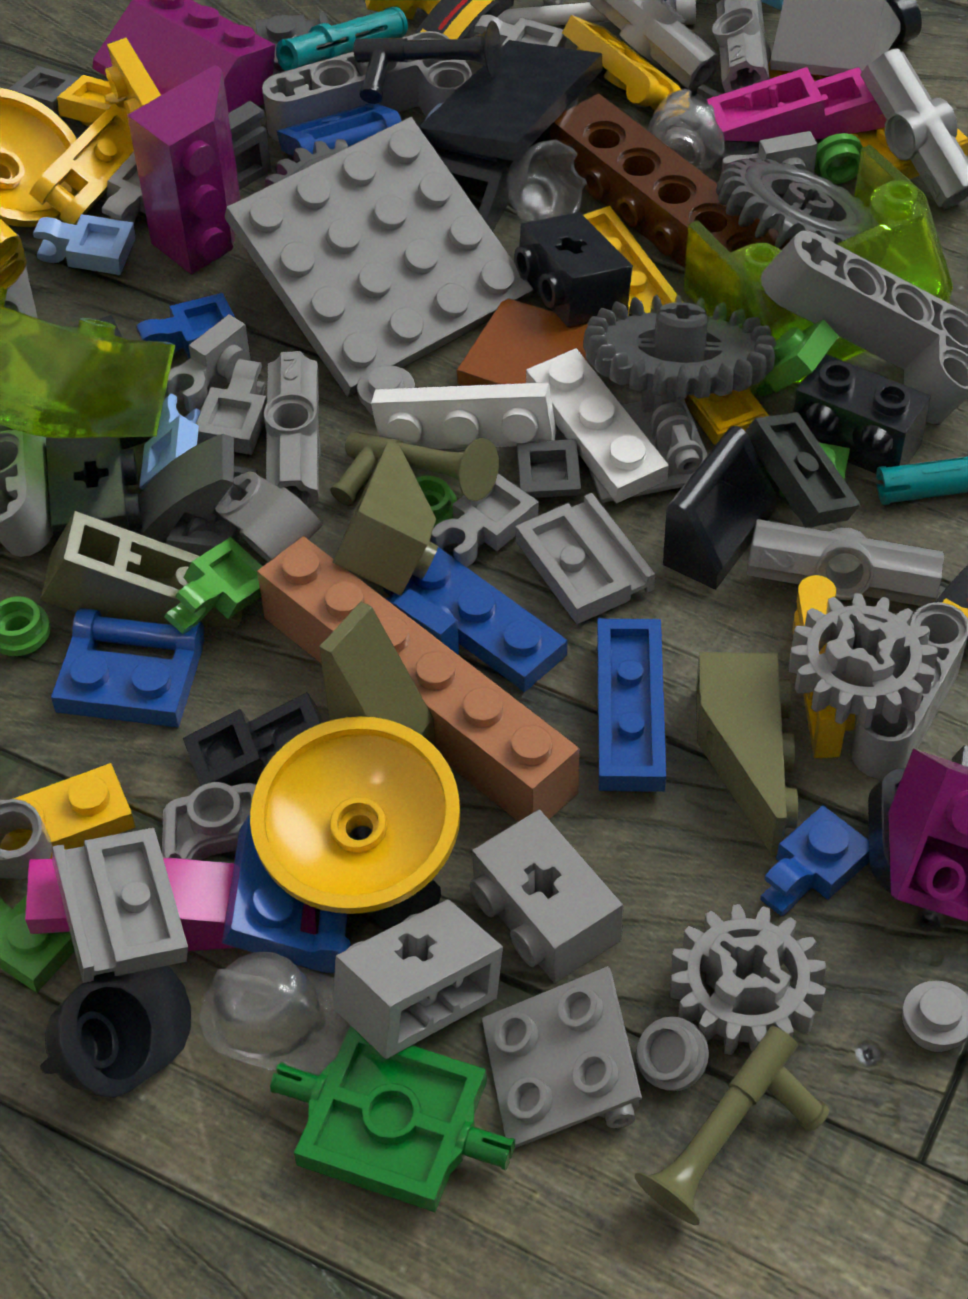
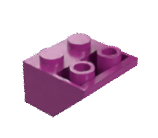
M913 748L888 812L891 896L897 900L968 922V767Z

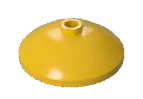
M0 88V219L7 225L20 227H36L39 219L43 217L59 220L61 213L47 201L43 205L29 195V192L41 175L77 138L68 125L51 109L29 96ZM65 181L61 184L74 197L79 193Z
M358 716L334 719L318 724L298 734L287 742L268 762L261 773L252 797L250 809L251 833L256 851L264 868L277 885L295 899L309 906L334 913L355 914L378 911L398 904L416 894L445 865L455 845L460 825V800L457 784L442 754L431 742L413 729L394 721L376 717ZM359 826H366L372 829L371 834L365 839L355 840L349 837L351 831Z

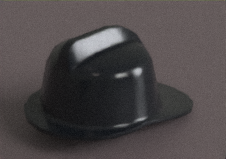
M168 966L115 976L114 971L95 975L94 981L82 983L75 988L50 1016L45 1031V1049L48 1058L40 1065L42 1072L45 1074L57 1073L60 1079L71 1087L90 1091L96 1096L116 1098L131 1092L145 1080L169 1065L184 1049L191 1030V1005L185 986Z

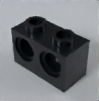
M825 354L815 370L807 375L796 389L793 413H799L818 442L850 448L848 463L876 474L877 468L881 466L892 467L910 463L922 443L931 395Z

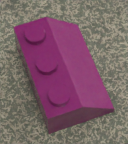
M132 0L93 58L92 69L106 76L105 69L112 67L107 44L126 37L161 95L211 66L217 65L223 72L228 113L249 101L257 106L264 104L262 87L264 82L273 76L275 44L255 34L252 28L238 25L219 15L218 10L215 8L202 6L193 0Z
M217 65L211 66L127 115L151 244L191 275L233 249L235 233L226 221L225 213L227 206L240 201L223 72Z

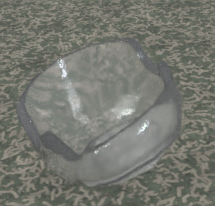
M682 89L668 94L659 104L649 122L647 131L702 173L710 171L725 151L724 133L719 125L716 124L713 106L693 103L689 89Z
M557 140L540 142L529 147L517 161L510 165L506 177V191L509 201L520 220L531 222L579 211L582 190L585 187L586 180L580 177L574 168L577 152L573 148Z

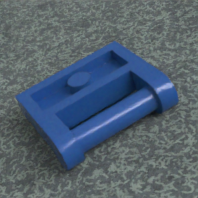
M368 103L276 130L281 151L293 156L297 148H305L313 154V147L316 141H323L329 149H334L336 139H344L348 147L358 143V141L383 131L402 120L396 110L379 104Z
M79 608L73 621L72 639L51 696L55 712L179 728L203 650L205 634L203 623L199 622L190 631L182 634L173 625L102 617L100 610ZM99 641L175 650L173 659L98 651L96 648Z
M248 815L239 829L222 944L316 971L335 973L336 955L346 951L351 946L350 940L345 937L348 914L320 909L318 934L313 935L300 931L304 903L286 893L264 868L254 845L250 815Z

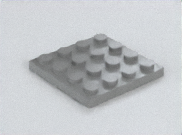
M412 117L226 208V221L347 397L358 392L357 385L359 379L369 374L376 367L392 365L403 368L488 322L502 301L510 298L519 302H525L529 300L533 292V288L528 281L520 278L514 261Z

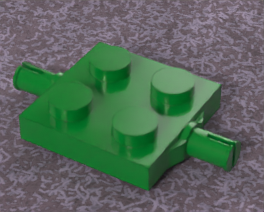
M350 1026L337 1057L323 1069L319 1076L288 1066L283 1062L277 1065V1073H274L270 1084L271 1093H277L309 1104L308 1122L294 1151L296 1165L436 1212L450 1174L458 1167L465 1156L500 1167L502 1170H507L510 1164L509 1158H512L516 1140L475 1127L474 1114L487 1083V1074L484 1068L413 1045L385 1059Z

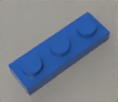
M439 547L424 578L421 580L412 575L407 583L408 589H412L430 602L437 601L447 607L453 616L458 619L459 644L524 693L567 656V639Z
M598 618L599 791L665 792L666 752L661 619Z

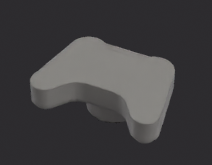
M211 782L198 787L190 796L177 798L169 802L163 810L162 857L202 861L204 858L236 850L239 829L248 815H250L252 797L256 785L245 783L230 786L225 783Z

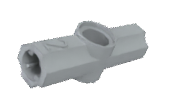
M587 0L590 2V5L621 30L619 35L630 46L650 61L658 62L687 89L694 92L702 84H707L716 73L720 56L703 39L689 30L683 24L685 19L663 0Z
M721 0L716 4L717 20L712 26V31L720 50L722 85L725 92L728 93L768 80V63L770 62L772 52L765 38L761 0Z
M898 48L883 53L876 60L867 64L860 76L887 119L885 123L887 144L897 158L900 160L910 159L938 207H942L944 210L953 207L968 197V159L955 139L958 127L955 113L944 99H931L903 51L900 52Z
M301 351L281 352L275 361L268 363L267 404L264 409L267 434L266 480L280 489L282 487L286 488L310 508L313 505L319 504V458L322 451L319 433L317 361L305 357Z
M757 519L750 548L747 575L800 584L808 576H824L834 583L836 599L851 600L855 593H861L867 597L879 599L885 597L889 598L890 601L923 606L928 603H934L937 599L942 578L944 553L943 551L868 539L860 531L852 528H836L828 532ZM839 554H850L861 561L855 570L848 573L834 571L828 565V562Z

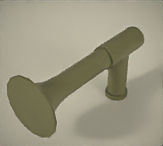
M355 431L348 435L345 443L347 455L355 459L340 480L333 484L330 492L342 504L352 505L356 500L357 493L372 474L388 440L400 445L410 467L454 477L459 481L463 495L469 500L478 501L488 495L496 482L499 470V456L496 446L489 439L485 438L473 440L464 452H447L406 444L397 439Z
M771 1026L729 1083L728 1091L685 1150L673 1163L658 1173L650 1175L635 1173V1180L639 1186L673 1215L692 1225H699L700 1219L694 1209V1198L699 1182L752 1105L755 1106L767 1090L799 1120V1124L804 1130L812 1131L817 1129L826 1120L829 1114V1107L823 1101H818L784 1067L797 1049V1042L782 1029Z

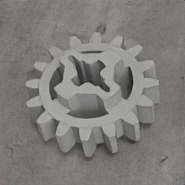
M855 593L852 606L844 607L835 597L829 598L826 615L811 608L807 611L805 626L795 627L788 666L789 672L797 674L795 690L797 694L814 692L811 709L815 712L825 709L828 705L836 708L835 722L840 724L848 718L850 713L859 715L860 722L864 728H871L874 714L880 713L891 724L897 723L901 706L916 712L920 707L922 694H929L932 688L938 651L937 647L927 645L930 635L928 626L911 628L913 611L907 608L896 615L889 612V598L882 597L875 607L866 606L865 599L861 593ZM826 644L825 653L819 655V651ZM905 665L906 670L895 679L898 676L899 667Z
M740 904L733 905L731 920L723 922L713 911L705 913L704 933L688 926L684 931L683 948L674 949L672 954L671 972L675 974L671 975L670 998L681 1000L678 1017L690 1022L699 1019V1029L705 1036L706 1041L712 1039L716 1034L724 1037V1054L732 1055L737 1049L739 1042H749L750 1049L753 1052L771 1026L782 1029L791 1037H793V1028L808 1034L812 1029L814 1011H821L826 988L821 985L824 981L826 964L825 961L812 960L816 947L815 939L813 937H806L796 941L794 939L796 920L790 917L779 926L770 923L771 915L770 908L763 906L758 912L756 919L746 918ZM783 963L791 973L795 989L789 986L791 976L780 969ZM701 971L706 973L705 983L715 989L711 997L702 984Z

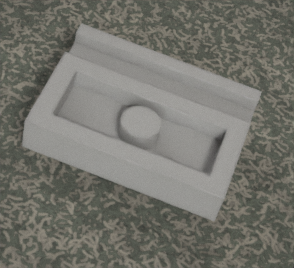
M593 493L584 496V502L574 507L567 503L515 526L516 543L576 624L630 601L631 594L643 589L648 593L654 590L655 573Z
M155 828L84 840L83 847L64 850L63 845L52 847V862L83 983L94 981V975L114 971L115 976L187 962L188 944Z

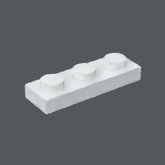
M577 348L526 369V383L549 382L555 424L568 440L576 439L578 454L616 503L667 481L668 463Z
M549 382L375 389L371 401L378 436L401 440L406 444L432 449L466 448L473 440L479 438L489 439L496 447L517 446V443L555 440L556 436Z

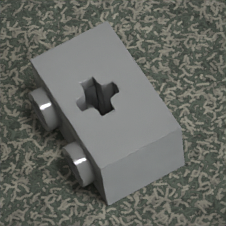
M540 809L472 850L474 880L470 882V889L477 904L487 916L494 917L498 915L510 929L512 943L521 958L531 967L539 964L554 984L621 941L623 904Z
M447 899L421 913L410 915L403 922L366 941L357 942L346 951L336 955L333 1009L387 1059L497 999L503 946Z

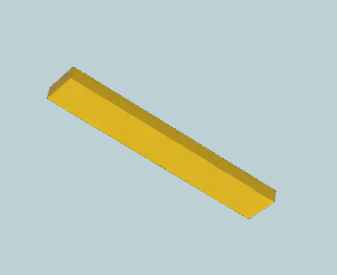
M611 206L583 214L633 265L628 316L633 297L642 301L645 313H650L652 299L655 295H658L661 299L662 306L675 302L677 293ZM749 388L740 392L732 390V394L725 396L711 393L709 398H697L694 395H688L684 398L690 413L714 446L731 426H738L746 431L755 418L769 416Z

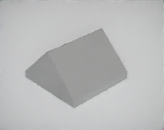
M784 0L770 59L771 70L793 72L808 67L811 74L832 76L857 67L863 71L867 64L873 62L889 50L900 33V21L886 0Z

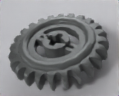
M760 158L739 159L728 164L719 178L716 193L719 195V204L726 206V214L731 216L740 215L738 222L740 227H748L754 222L755 218L760 219L755 232L756 239L764 237L770 228L776 229L778 231L775 242L776 250L784 244L786 239H792L800 231L816 233L875 265L882 259L887 249L888 234L882 221L877 218L876 213L872 209L865 207V203L859 198L852 197L849 191L834 185L823 177L814 175L810 171L796 168L794 165L787 163L780 164L775 160L766 159L763 161ZM777 194H784L781 199ZM830 216L835 221H828L827 219Z
M655 295L652 299L650 313L644 312L642 301L636 297H633L630 303L629 316L627 307L617 301L613 304L612 310L601 308L597 317L593 316L589 319L584 333L583 348L590 364L601 375L605 377L610 376V380L619 385L629 384L630 389L639 392L647 389L651 391V395L664 396L666 393L673 394L674 398H686L688 395H694L697 398H709L711 393L718 396L730 395L732 390L740 392L750 388L751 385L761 382L774 368L775 354L773 348L776 346V340L772 336L769 326H761L759 317L746 320V313L743 308L734 311L730 321L726 322L727 308L725 302L717 305L713 316L709 317L706 314L705 302L702 297L695 305L682 302L681 296L677 295L675 302L662 306L661 299L658 295Z

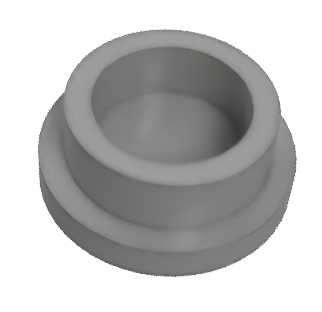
M392 365L376 367L369 374L361 377L357 385L359 400L372 415L371 401L375 389L415 388L412 375L405 369Z
M927 981L914 987L906 996L902 1009L903 1024L911 1038L922 1048L934 1052L948 1051L968 1040V995L959 987L944 981Z
M664 1017L654 1021L644 1030L637 1045L636 1057L640 1072L649 1083L663 1090L680 1091L692 1086L701 1078L708 1063L709 1050L705 1036L696 1025L683 1018Z

